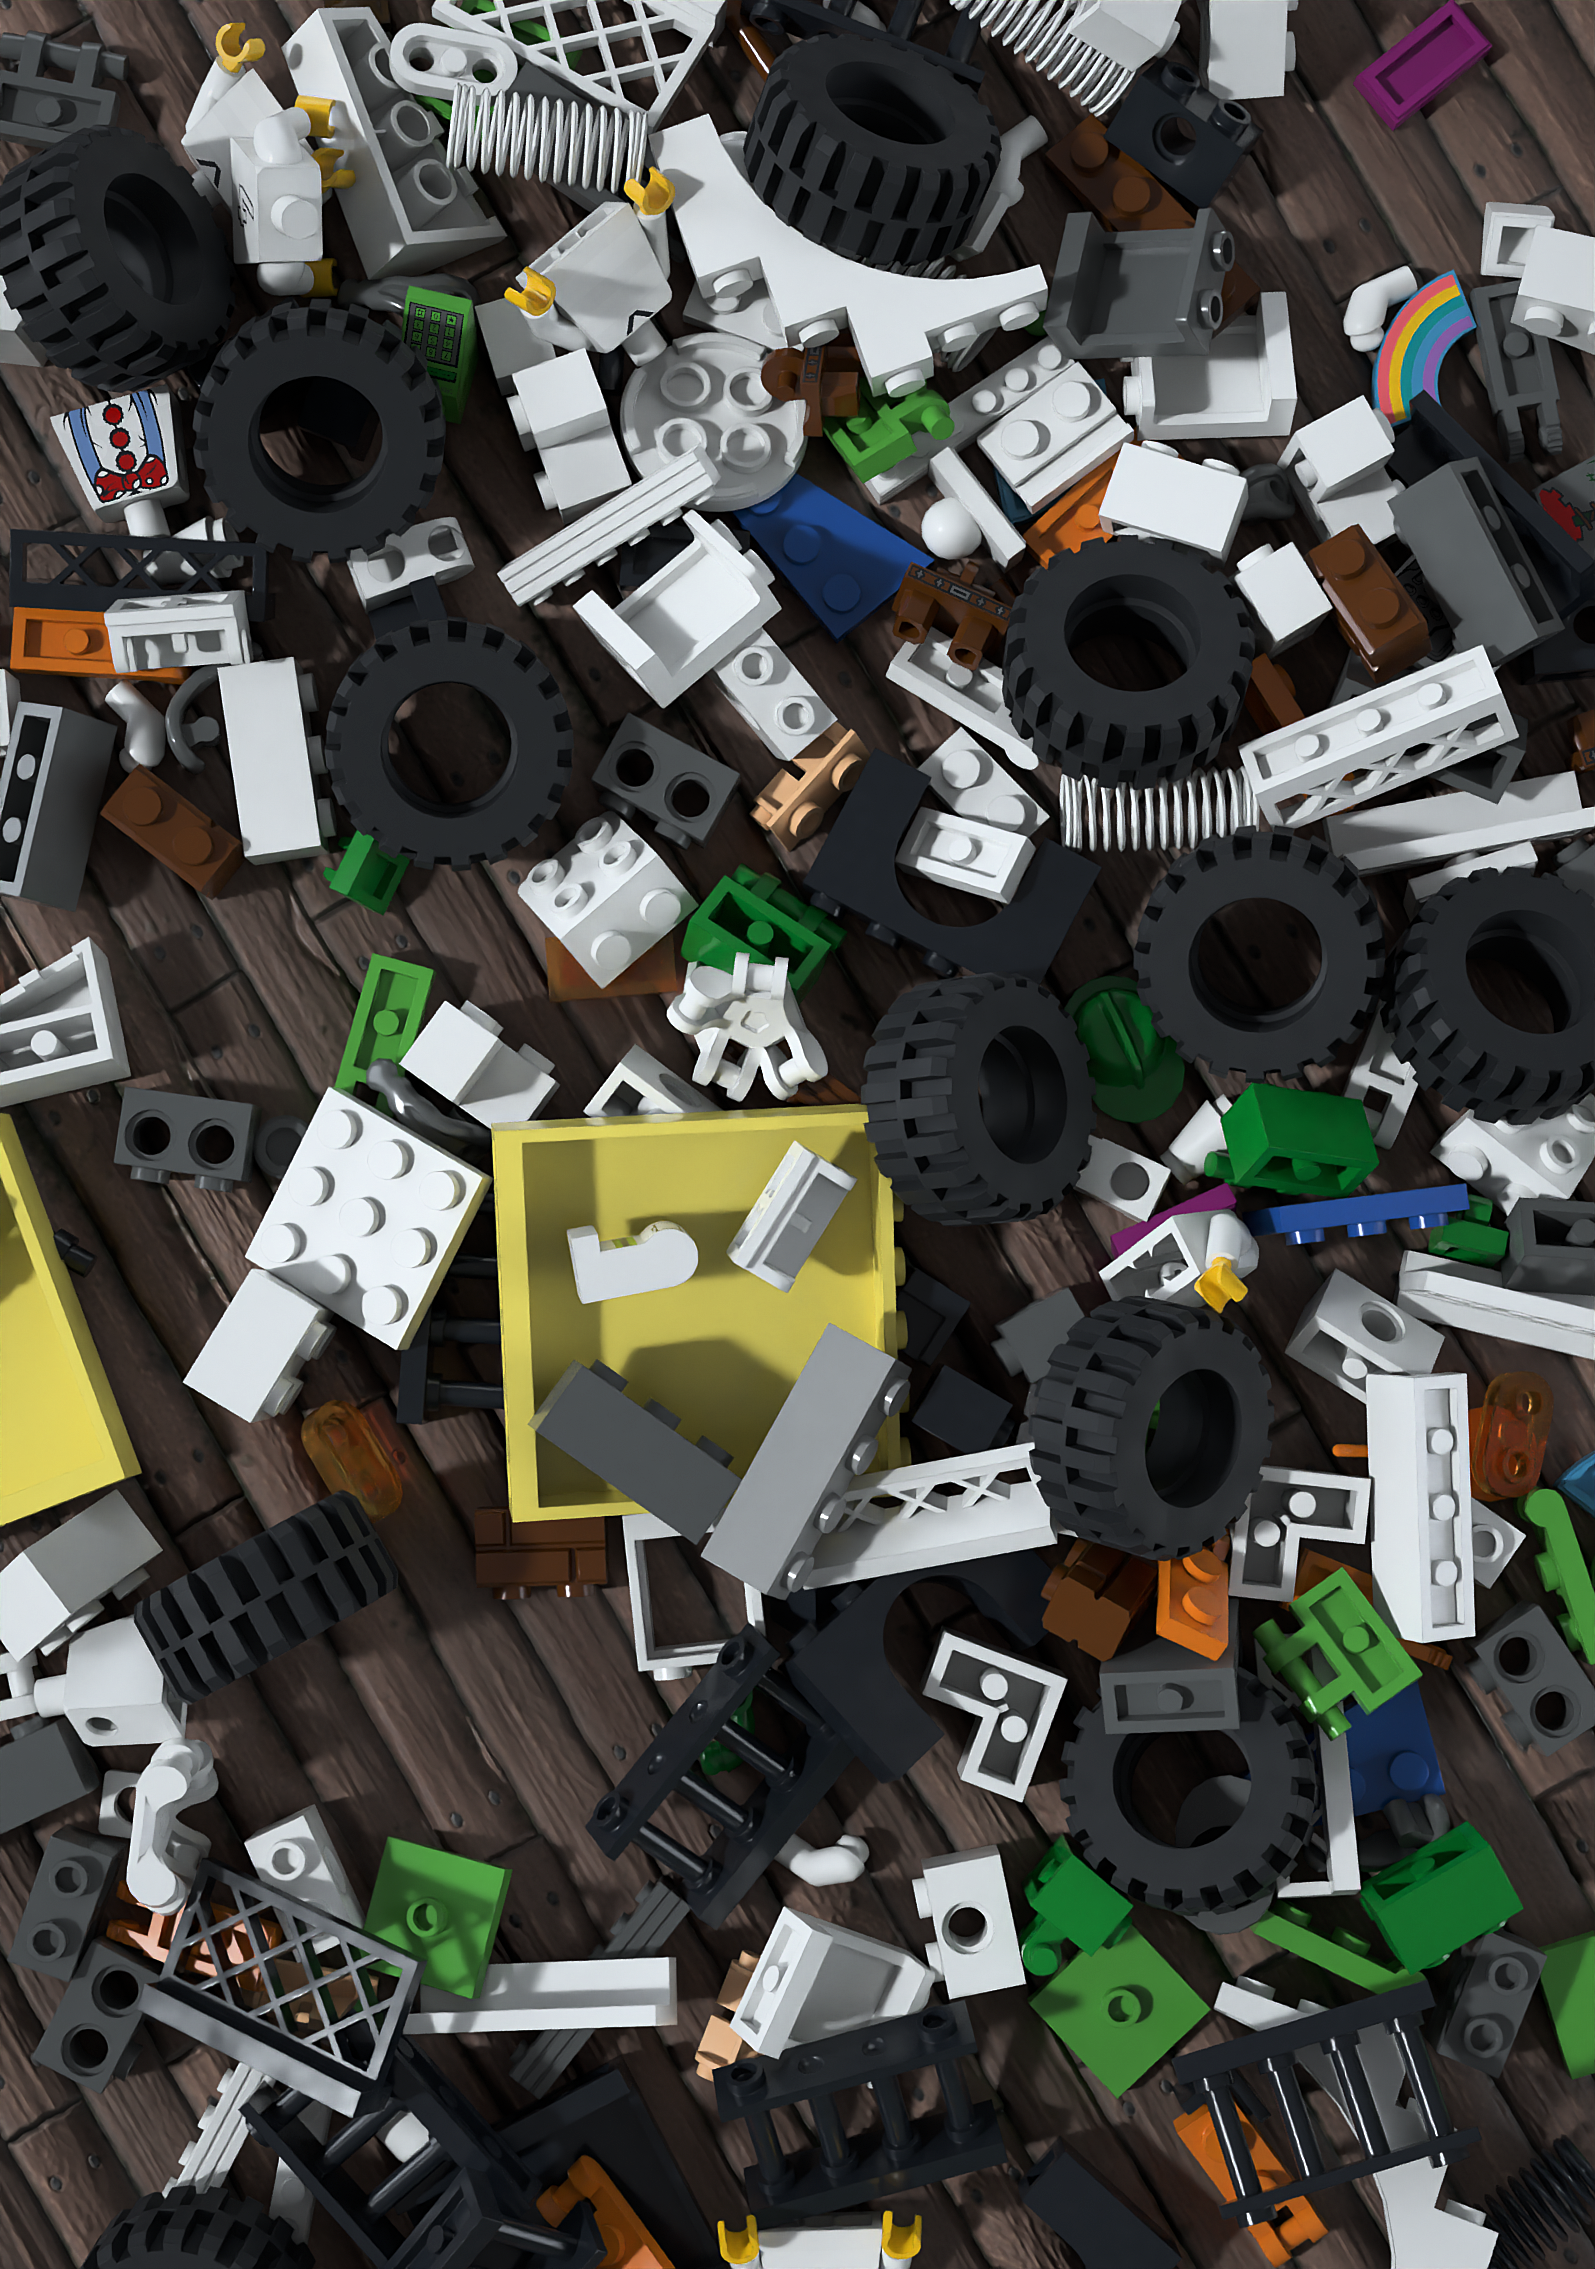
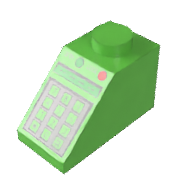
M409 285L405 301L401 340L409 348L417 345L427 359V371L431 379H437L443 396L442 411L443 415L446 416V421L461 424L479 359L473 302L469 299Z

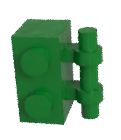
M741 863L731 879L726 875L723 876L689 920L680 956L689 962L699 961L701 966H711L731 975L734 973L736 952L750 953L749 963L775 966L776 957L789 958L787 977L799 1006L819 980L829 951L835 953L839 949L848 931L829 920L828 913L813 905L809 907L781 888L783 881L767 871L760 875L744 863Z
M1252 1082L1220 1119L1228 1153L1209 1152L1204 1161V1172L1208 1177L1224 1179L1225 1183L1233 1187L1250 1188L1258 1186L1272 1188L1281 1194L1299 1195L1300 1193L1344 1199L1361 1184L1380 1162L1362 1100L1335 1096L1326 1092H1310L1278 1087L1274 1084Z
M1468 1821L1360 1884L1361 1890L1359 1891L1361 1895L1359 1901L1371 1921L1375 1920L1389 1948L1410 1975L1422 1969L1440 1965L1449 1958L1452 1951L1479 1935H1488L1499 1930L1505 1925L1509 1917L1524 1909L1491 1845Z
M1063 1834L1059 1836L1021 1882L1028 1902L1036 1912L1021 1929L1018 1935V1946L1024 1965L1031 1973L1038 1976L1050 1975L1058 1969L1062 1959L1060 1945L1067 1937L1092 1957L1101 1945L1107 1950L1111 1949L1122 1938L1132 1923V1918L1127 1914L1133 1908V1904L1127 1893L1112 1885L1111 1881L1096 1871L1083 1856L1084 1852Z

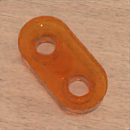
M1514 1371L1500 1374L1490 1383L1486 1391L1471 1467L1477 1485L1491 1496L1520 1497L1530 1492L1538 1482L1554 1411V1397L1548 1383L1534 1372ZM1525 1393L1529 1398V1411L1527 1413L1522 1407V1397ZM1512 1455L1517 1460L1514 1475L1511 1474L1508 1467V1462Z
M341 1400L326 1402L311 1412L302 1424V1442L331 1494L333 1495L344 1489L357 1496L372 1524L393 1513L399 1507L402 1500V1483L397 1471L362 1413L350 1403Z

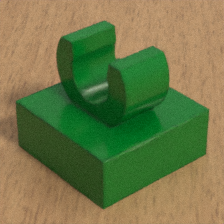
M357 830L353 838L341 837L337 843L347 850L338 870L335 871L332 868L326 867L323 875L331 882L329 888L364 908L383 916L411 859L401 854L393 858L379 849V842L368 834L363 836Z
M1468 1194L1470 1209L1456 1211L1455 1218L1448 1217L1449 1225L1436 1226L1431 1231L1427 1255L1490 1269L1504 1257L1509 1232L1488 1227L1493 1207L1492 1199Z

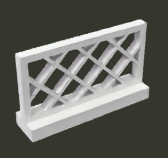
M436 0L432 6V17L454 29L501 39L512 49L518 64L524 66L526 61H528L580 98L597 107L604 105L610 114L618 107L624 122L627 113L631 109L634 113L640 111L641 114L646 110L624 98L620 83L654 76L659 95L650 110L646 111L648 114L647 134L650 135L658 129L708 45L713 48L724 30L727 0H623L632 5L637 21L603 28L596 3L608 0H539L508 8L504 7L503 0H493L495 11L473 16L454 6L457 0ZM587 6L594 31L560 38L553 13ZM645 13L649 14L652 17L646 18ZM544 15L551 41L527 46L514 39L510 23ZM501 25L502 32L494 27ZM674 28L693 38L684 53L658 58L651 33ZM642 36L649 61L615 68L608 43ZM599 46L606 71L582 76L569 69L565 53ZM556 56L557 62L549 57ZM673 71L666 82L663 73ZM611 86L612 92L604 87Z
M1404 1251L1392 1304L1414 1318L1595 1361V1296L1512 1291L1503 1288L1502 1275L1499 1271L1415 1251Z

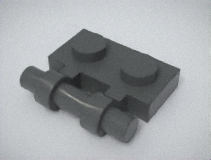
M29 30L26 36L9 32L2 34L0 56L20 62L17 73L0 70L1 141L46 149L83 127L90 128L93 125L116 126L121 100L117 92L99 89L98 87L103 77L126 81L130 66L128 55L107 52L104 44L84 41L82 46L52 41L50 34ZM48 67L74 71L75 76L73 83L43 78L44 72L47 71Z

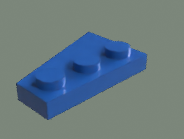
M797 473L794 474L783 488L768 499L747 508L728 511L743 531H750L752 542L836 644L897 596L904 575L911 562L927 569L934 566L935 560Z
M1464 1183L1280 1206L1244 1212L1242 1216L1243 1223L1249 1229L1251 1236L1257 1237L1285 1233L1287 1246L1325 1241L1324 1228L1347 1225L1348 1238L1387 1233L1386 1220L1405 1217L1409 1219L1410 1230L1449 1225L1447 1212L1470 1208L1467 1186Z
M1415 1681L1368 1716L1356 1700L1343 1707L1344 1716L1352 1725L1346 1731L1354 1817L1383 1810L1387 1803L1395 1799H1404L1407 1803L1419 1801L1420 1797L1427 1793H1434L1438 1796L1446 1794L1418 1681ZM1314 1729L1305 1734L1309 1745L1315 1739ZM1249 1768L1240 1773L1242 1779L1251 1781ZM1322 1815L1314 1823L1313 1827L1323 1825Z

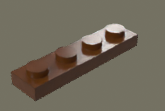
M1092 113L1045 153V165L1093 213L1109 232L1195 227L1196 221L1141 164L1103 137L1108 129ZM1235 261L1232 269L1225 272L1221 291L1223 316L1219 328L1213 329L1212 340L1257 302L1260 297L1261 288Z

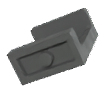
M1213 208L1198 210L1194 228L1105 232L1092 212L1068 213L1043 328L1066 359L1208 355L1213 329H1218L1222 321L1223 302L1221 291L1225 272L1230 271L1234 264L1235 244L1233 236L1229 231H1226Z
M1228 1599V1646L1217 1661L1156 1634L1157 1603H1151L1113 1658L1105 1662L1101 1661L1099 1676L1106 1734L1240 1729L1237 1672L1238 1663L1243 1660V1642L1238 1599Z

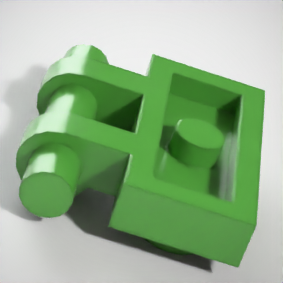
M864 376V378H860L861 395L858 418H825L823 432L862 484L878 474L890 470L898 462L918 451L911 437L917 431L930 433L936 440L947 439L953 433L955 425L949 417V405L937 391L926 388V379V383L922 388L908 395L890 397L887 392L873 397L868 380ZM896 401L899 402V403H901V404H899L898 406L894 407L893 409H891V408L889 407L891 404L895 403Z
M1343 1567L1289 1605V1611L1302 1627L1298 1632L1287 1639L1273 1619L1268 1620L1252 1632V1635L1266 1653L1262 1660L1274 1675L1279 1672L1282 1674L1302 1702L1298 1707L1310 1724L1316 1721L1331 1742L1352 1727L1337 1706L1345 1698L1352 1694L1368 1716L1423 1675ZM1315 1646L1338 1675L1336 1679L1325 1687L1321 1685L1301 1658L1302 1655Z

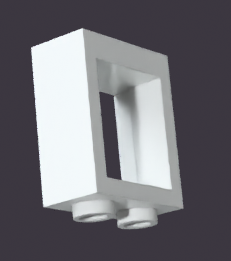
M723 1508L706 1533L714 1532L727 1508ZM652 1513L622 1515L638 1672L653 1670L654 1680H674L692 1676V1666L716 1663L721 1648L730 1639L655 1646L644 1539L681 1536V1534ZM744 1582L748 1622L767 1638L762 1592Z

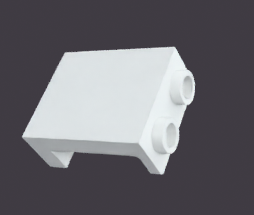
M1260 292L1256 315L1239 316L1213 340L1211 339L1208 355L1120 358V362H1131L1132 376H1125L1123 381V407L1125 415H1135L1137 441L1285 436L1290 434L1297 402V391L1286 292Z
M693 509L682 518L693 533L694 541L612 610L593 590L573 605V608L599 644L663 709L782 609L768 587L775 580V577L761 558L751 549L744 555L740 554L739 551L742 549L740 543L719 519H716L709 525Z
M784 1906L729 2027L756 2052L779 2059L782 2051L788 2048L921 2012L928 2002L930 1988L935 1979V1972L931 1971L929 1967L906 1949ZM871 2082L864 2083L869 2088L873 2089Z

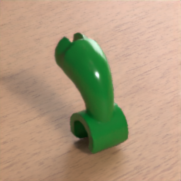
M752 1690L730 1718L755 1735L756 1724L751 1705L754 1696ZM716 1740L711 1741L699 1756L704 1773L710 1776L723 1771L730 1773L744 1762L743 1759Z

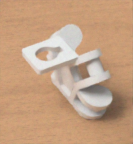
M736 952L733 975L711 966H701L699 961L688 963L683 993L674 998L667 1010V1018L676 1029L683 1033L694 1035L701 1053L694 1068L693 1081L704 1086L712 1081L727 1088V1096L740 1102L748 1093L760 1064L769 1090L778 1099L784 1101L797 1094L799 1083L806 1079L814 1083L827 1075L828 1065L824 1052L818 1041L806 1028L787 977L789 958L776 957L775 966L749 963L750 953ZM729 1039L747 1047L738 1060L737 1065L722 1058ZM784 1039L787 1040L793 1058L790 1060L776 1046V1044Z
M172 1738L163 1742L151 1758L150 1764L143 1772L111 1769L104 1775L98 1826L99 1832L105 1835L131 1839L126 1879L129 1890L149 1910L163 1916L173 1915L184 1907L197 1874V1865L201 1862L202 1858L208 1857L211 1849L209 1838L185 1826L176 1819V1815L181 1810L209 1800L218 1789V1778L213 1768L214 1759L211 1748L200 1740ZM127 1787H137L133 1823L123 1819L117 1810L118 1796Z

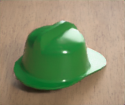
M1108 975L1092 979L1078 988L1071 996L1064 1010L1070 1013L1078 1026L1074 1032L1078 1041L1086 1044L1090 1060L1086 1062L1089 1077L1095 1078L1096 1095L1091 1097L1098 1108L1120 1121L1140 1123L1153 1120L1170 1109L1182 1091L1185 1072L1183 1060L1175 1052L1177 1047L1176 1041L1170 1035L1161 1038L1152 1026L1153 1012L1150 1006H1142L1136 988L1138 983L1127 977Z

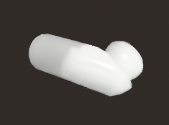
M127 679L123 680L105 698V702L127 723L125 748L120 751L119 761L123 769L129 774L139 764L151 771L152 767L160 764L165 753L167 734L165 718Z

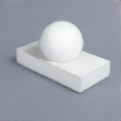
M946 447L930 459L928 476L945 498L934 503L924 515L921 528L922 537L927 547L937 556L951 560L961 559L972 554L981 543L1004 574L1022 561L1026 541L955 450Z

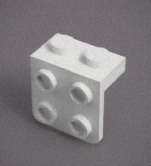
M607 811L599 817L584 823L577 831L575 838L552 858L538 863L518 889L519 896L554 933L601 989L605 988L699 906L660 856L613 811Z
M1589 1093L1578 1105L1573 1104L1564 1114L1550 1120L1538 1117L1529 1125L1513 1126L1507 1123L1506 1116H1502L1495 1124L1476 1120L1473 1118L1474 1110L1469 1109L1439 1137L1429 1152L1450 1168L1456 1176L1464 1179L1486 1198L1492 1199L1493 1203L1507 1216L1519 1197L1568 1200L1595 1157V1096Z

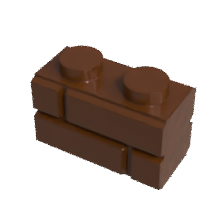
M1359 524L1351 525L1310 550L1303 557L1304 562L1333 607L1329 612V616L1355 654L1361 657L1362 664L1376 684L1386 681L1432 651L1426 619Z
M141 764L133 769L100 812L103 817L211 900L221 892L247 859L244 856L243 844Z
M487 1506L475 1509L477 1588L492 1587L493 1599L530 1598L531 1586L557 1585V1597L596 1595L595 1584H607L609 1581L608 1516L513 1522L509 1506Z
M1078 1537L1064 1564L1059 1562L1042 1590L1041 1597L1050 1601L1041 1619L1043 1621V1628L1068 1642L1073 1639L1077 1640L1078 1648L1103 1662L1108 1659L1111 1660L1151 1605L1157 1593L1158 1561Z

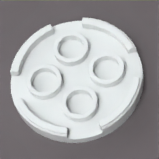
M715 332L691 334L674 339L672 345L665 348L654 360L638 369L635 368L625 386L621 400V441L629 463L641 479L649 476L696 445L701 444L722 478L713 487L716 493L697 506L693 500L683 506L709 512L734 511L750 507L768 499L783 488L796 473L803 460L808 443V436H803V422L807 400L802 398L785 402L766 391L760 376L763 361L768 355L766 352L767 347L733 334Z

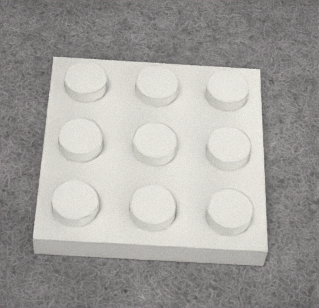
M328 1087L245 1257L395 1350H408L494 1178L343 1089Z

